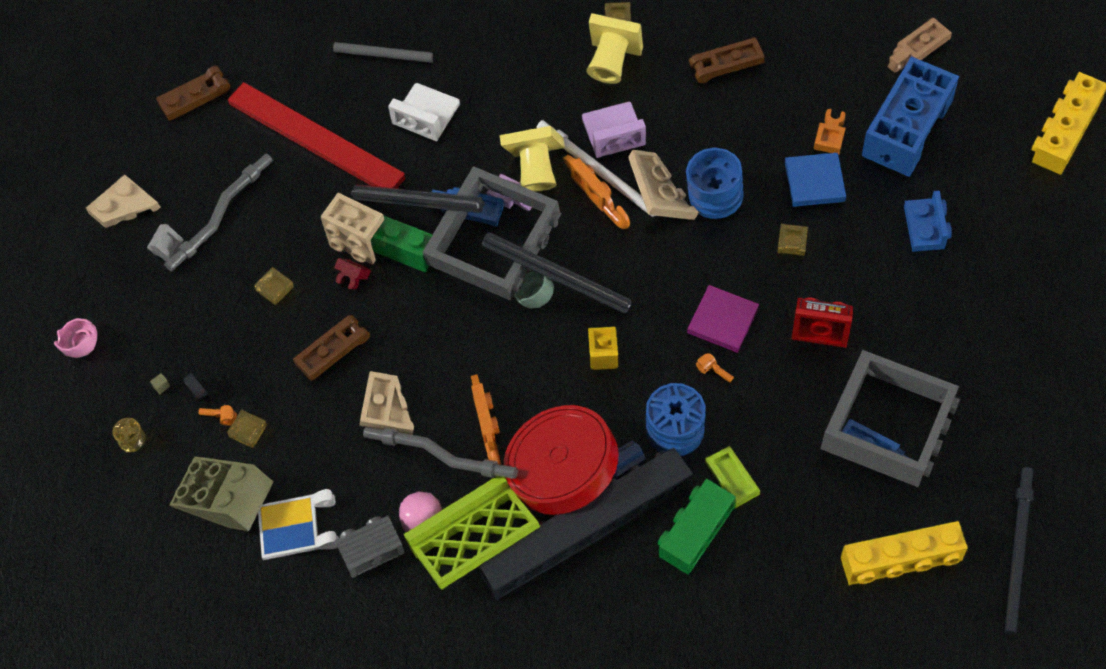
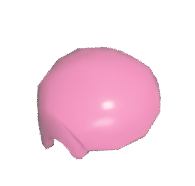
M76 318L67 322L62 329L57 331L58 342L55 341L54 345L68 357H83L93 351L97 342V329L87 319Z
M416 492L403 499L399 509L403 530L408 532L442 511L439 500L427 492Z

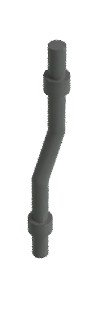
M268 154L263 155L254 165L247 166L242 171L243 175L221 194L209 223L189 242L185 241L178 247V252L165 263L168 270L173 271L185 259H190L196 253V249L218 229L230 200L249 182L253 183L258 179L260 172L273 161Z
M366 427L363 432L364 438L380 440L383 444L392 446L403 444L424 448L451 468L479 472L482 476L490 478L501 476L516 479L518 474L516 467L499 465L497 461L485 459L482 462L455 457L427 437L399 433L397 429L392 428L382 430Z

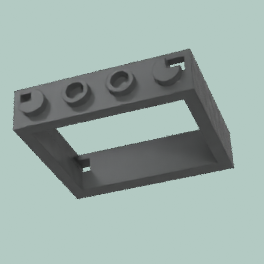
M473 166L457 195L478 197L484 187L542 211L540 218L522 247L537 255L539 250L544 249L547 245L552 227L555 228L558 225V218L561 215L558 201ZM447 210L422 252L426 264L511 301L515 292L518 289H522L527 271L531 270L514 262L505 279L445 254L469 213Z
M862 350L825 431L820 449L919 487L923 475L929 477L934 465V462L929 461L931 455L937 457L943 443L942 440L938 439L939 435L946 436L951 419L947 418L948 413L955 414L960 401L959 398L955 397L959 386ZM866 375L942 403L919 461L841 432Z

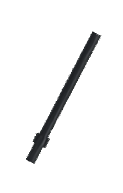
M1029 467L1022 468L1020 487L1016 489L1015 501L1018 503L1004 628V633L1009 635H1015L1017 632L1029 508L1034 499V490L1032 489L1033 469Z

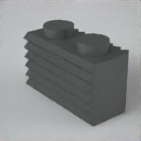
M381 516L374 517L367 521L366 526L358 530L348 529L340 534V538L335 540L351 577L361 575L367 570H371L378 565L386 563L388 560L404 554L401 541L388 516L384 518Z

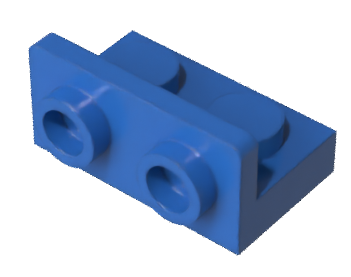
M934 191L932 199L905 201L904 209L912 252L945 249L947 239L951 238V225L945 221L947 206L946 201L941 200L940 191Z

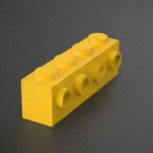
M1081 72L1078 73L1074 81H1068L1063 92L1066 95L1064 100L1058 99L1053 109V113H1055L1054 118L1048 117L1042 129L1045 132L1043 138L1038 136L1031 149L1035 152L1032 160L1033 163L1060 175L1063 173L1106 92L1105 82Z
M959 521L844 545L841 560L849 585L857 583L866 584L884 577L894 578L903 573L921 572L940 565L949 566L957 564L963 560L967 551V545Z

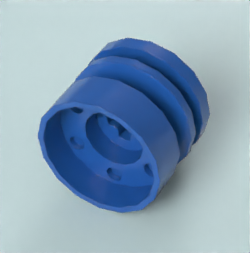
M721 148L704 149L695 154L688 162L686 169L690 205L696 208L699 212L698 214L712 219L724 218L736 212L741 206L744 197L742 168L739 159L735 154Z
M670 383L659 387L651 394L646 406V435L650 445L657 452L662 450L668 451L674 447L680 456L692 453L699 447L704 437L706 406L702 396L694 388L685 384Z

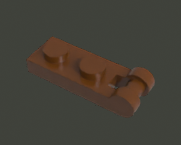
M755 37L696 54L689 59V63L692 69L696 70L695 77L699 83H706L713 77L764 63L765 56ZM711 63V66H704L705 64Z
M213 66L205 74L156 99L167 119L171 121L229 91L230 84L225 78H222L223 73L219 67Z
M349 315L293 358L294 363L313 381L358 344L365 343L369 339L370 333L364 327L358 325V320L353 315ZM346 332L352 333L348 338L344 335Z

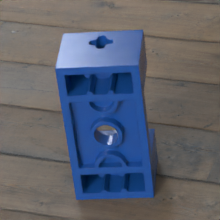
M911 56L866 132L862 156L910 177L921 158L924 141L937 118L943 119L953 101L959 76ZM906 105H910L918 110L911 111L906 108Z

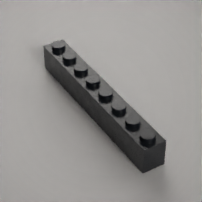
M674 447L668 451H659L646 464L635 465L628 471L627 475L620 479H612L605 490L584 507L572 512L557 514L546 522H538L540 526L538 529L479 565V573L496 600L688 488L692 485L693 473Z

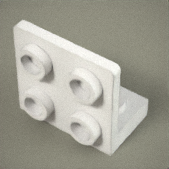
M415 83L403 102L393 98L388 107L392 124L437 141L460 105V102L457 98Z

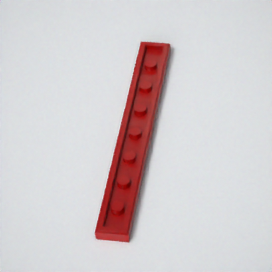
M244 82L228 99L229 104L371 186L398 188L405 180V173Z

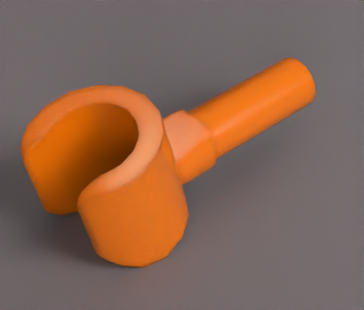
M704 354L697 360L696 366L702 373L705 374L712 369L730 383L734 379L732 375L717 364L713 355Z
M224 405L220 409H199V415L220 417L222 425L232 426L237 422V413L229 405Z

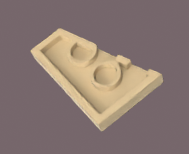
M632 150L628 158L648 215L694 220L699 212L694 206L689 207L684 200L686 194L681 188L676 189L670 180L672 175L657 154Z

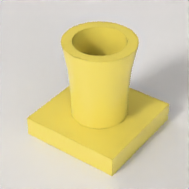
M591 13L589 27L592 45L598 46L587 68V73L592 78L604 83H619L621 81L625 53L641 56L643 49L641 24Z
M551 126L500 135L501 146L515 157L520 156V186L534 192L556 187L548 151L565 148L564 138Z

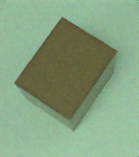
M162 373L150 381L159 395L171 387Z

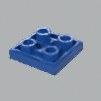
M838 153L785 158L793 207L845 202L846 193Z

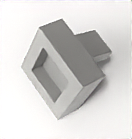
M162 224L158 227L147 248L155 255L168 261L178 252V247L183 243L184 239L167 224Z

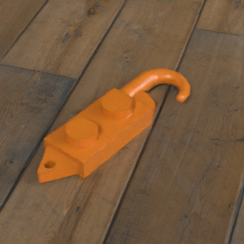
M570 155L563 157L564 162L571 171L572 179L602 212L604 211L619 228H629L630 220L621 206H617L616 209L614 208L609 186L604 181H599L593 168L589 164L585 165L580 158L575 159Z
M478 375L471 376L473 384L471 386L488 459L497 461L501 465L495 440V434L499 433L496 417L490 418L489 409H493L490 392L484 393L482 383L480 384Z

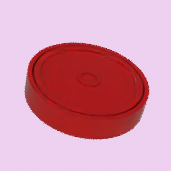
M565 405L545 410L528 420L511 439L505 453L504 465L516 467L518 474L516 479L506 478L507 483L521 502L535 512L557 515L575 511L597 498L612 480L618 464L619 452L617 442L605 421L588 408Z

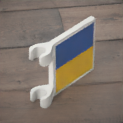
M325 489L313 495L262 504L258 515L263 560L317 549L338 548L335 542L338 536H336L335 532L329 531L318 536L315 507H331L335 505V496L331 490Z

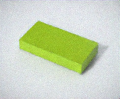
M730 446L706 458L705 463L720 486L736 496L735 508L760 495V489Z

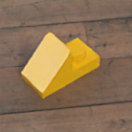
M616 327L588 328L591 369L618 368Z

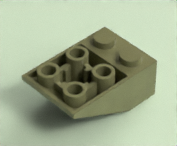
M195 456L180 486L177 488L170 506L228 528L249 531L273 481L253 464Z

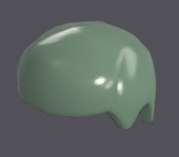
M535 271L528 272L524 277L522 289H518L514 297L521 305L527 308H540L548 303L553 296V281Z

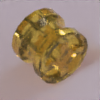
M124 418L114 425L113 436L122 450L134 452L144 445L145 433L135 419Z

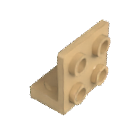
M337 193L321 215L329 245L339 252L343 250L351 254L359 262L363 263L366 261L373 265L376 259L370 239L384 221V216L353 199Z

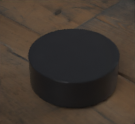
M192 373L183 378L184 383L198 400H201L208 394Z

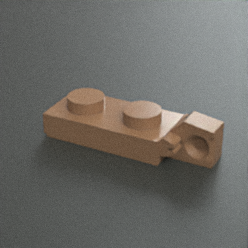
M935 18L930 19L898 43L897 48L894 49V55L890 57L888 67L896 73L907 64L911 56L922 60L948 41L952 33Z

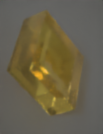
M605 3V16L631 22L630 3Z
M781 224L778 252L805 255L808 227Z
M273 267L254 285L257 292L275 305L294 287L291 280Z
M241 410L227 433L230 438L253 448L267 424L265 420Z

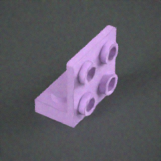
M631 102L582 115L596 158L646 145L643 119L637 120Z

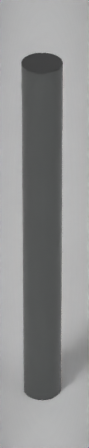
M335 42L333 47L334 52L429 63H432L433 53L338 42Z

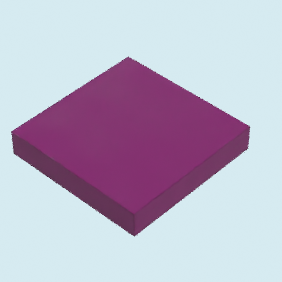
M709 285L687 329V333L738 353L756 316L759 304Z

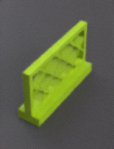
M496 476L406 532L404 536L412 553L421 561L438 586L443 589L540 526L530 511L511 490L507 480L504 477ZM509 500L512 501L510 510H498V507ZM483 516H489L486 526L473 525L475 521ZM495 517L508 518L506 526H492ZM514 518L526 519L528 521L527 524L520 528L512 527ZM459 531L464 532L461 541L449 540L451 536ZM470 533H483L481 542H468ZM490 533L503 534L502 539L497 543H487ZM440 547L437 557L424 555V553L432 548ZM446 548H459L456 558L443 557ZM465 549L478 550L475 557L463 559ZM441 564L454 565L452 571L445 576L440 577L438 574Z

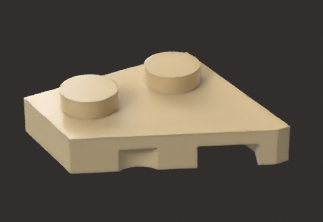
M126 175L86 207L88 213L105 228L118 224L122 220L136 218V213L148 209L154 212L160 208L157 201Z
M370 371L360 426L383 430L385 428L397 429L400 433L413 435L414 425L410 420L407 404L402 396L397 376Z

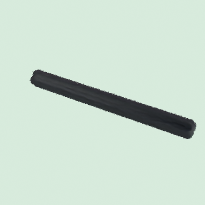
M355 185L351 191V195L354 196L355 200L475 213L482 212L485 206L482 198L476 196L367 185Z
M488 232L483 239L482 246L623 314L631 306L629 298Z

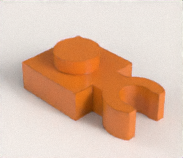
M831 109L826 111L825 123H820L814 144L815 150L840 154L846 129L842 127L845 121V112H841L840 118L833 119L831 117Z

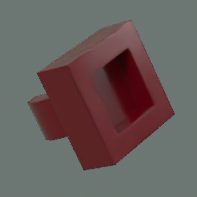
M338 258L334 267L342 271L338 274L336 282L343 284L346 277H349L350 284L348 288L354 290L359 285V279L367 280L371 272L370 269L350 259Z

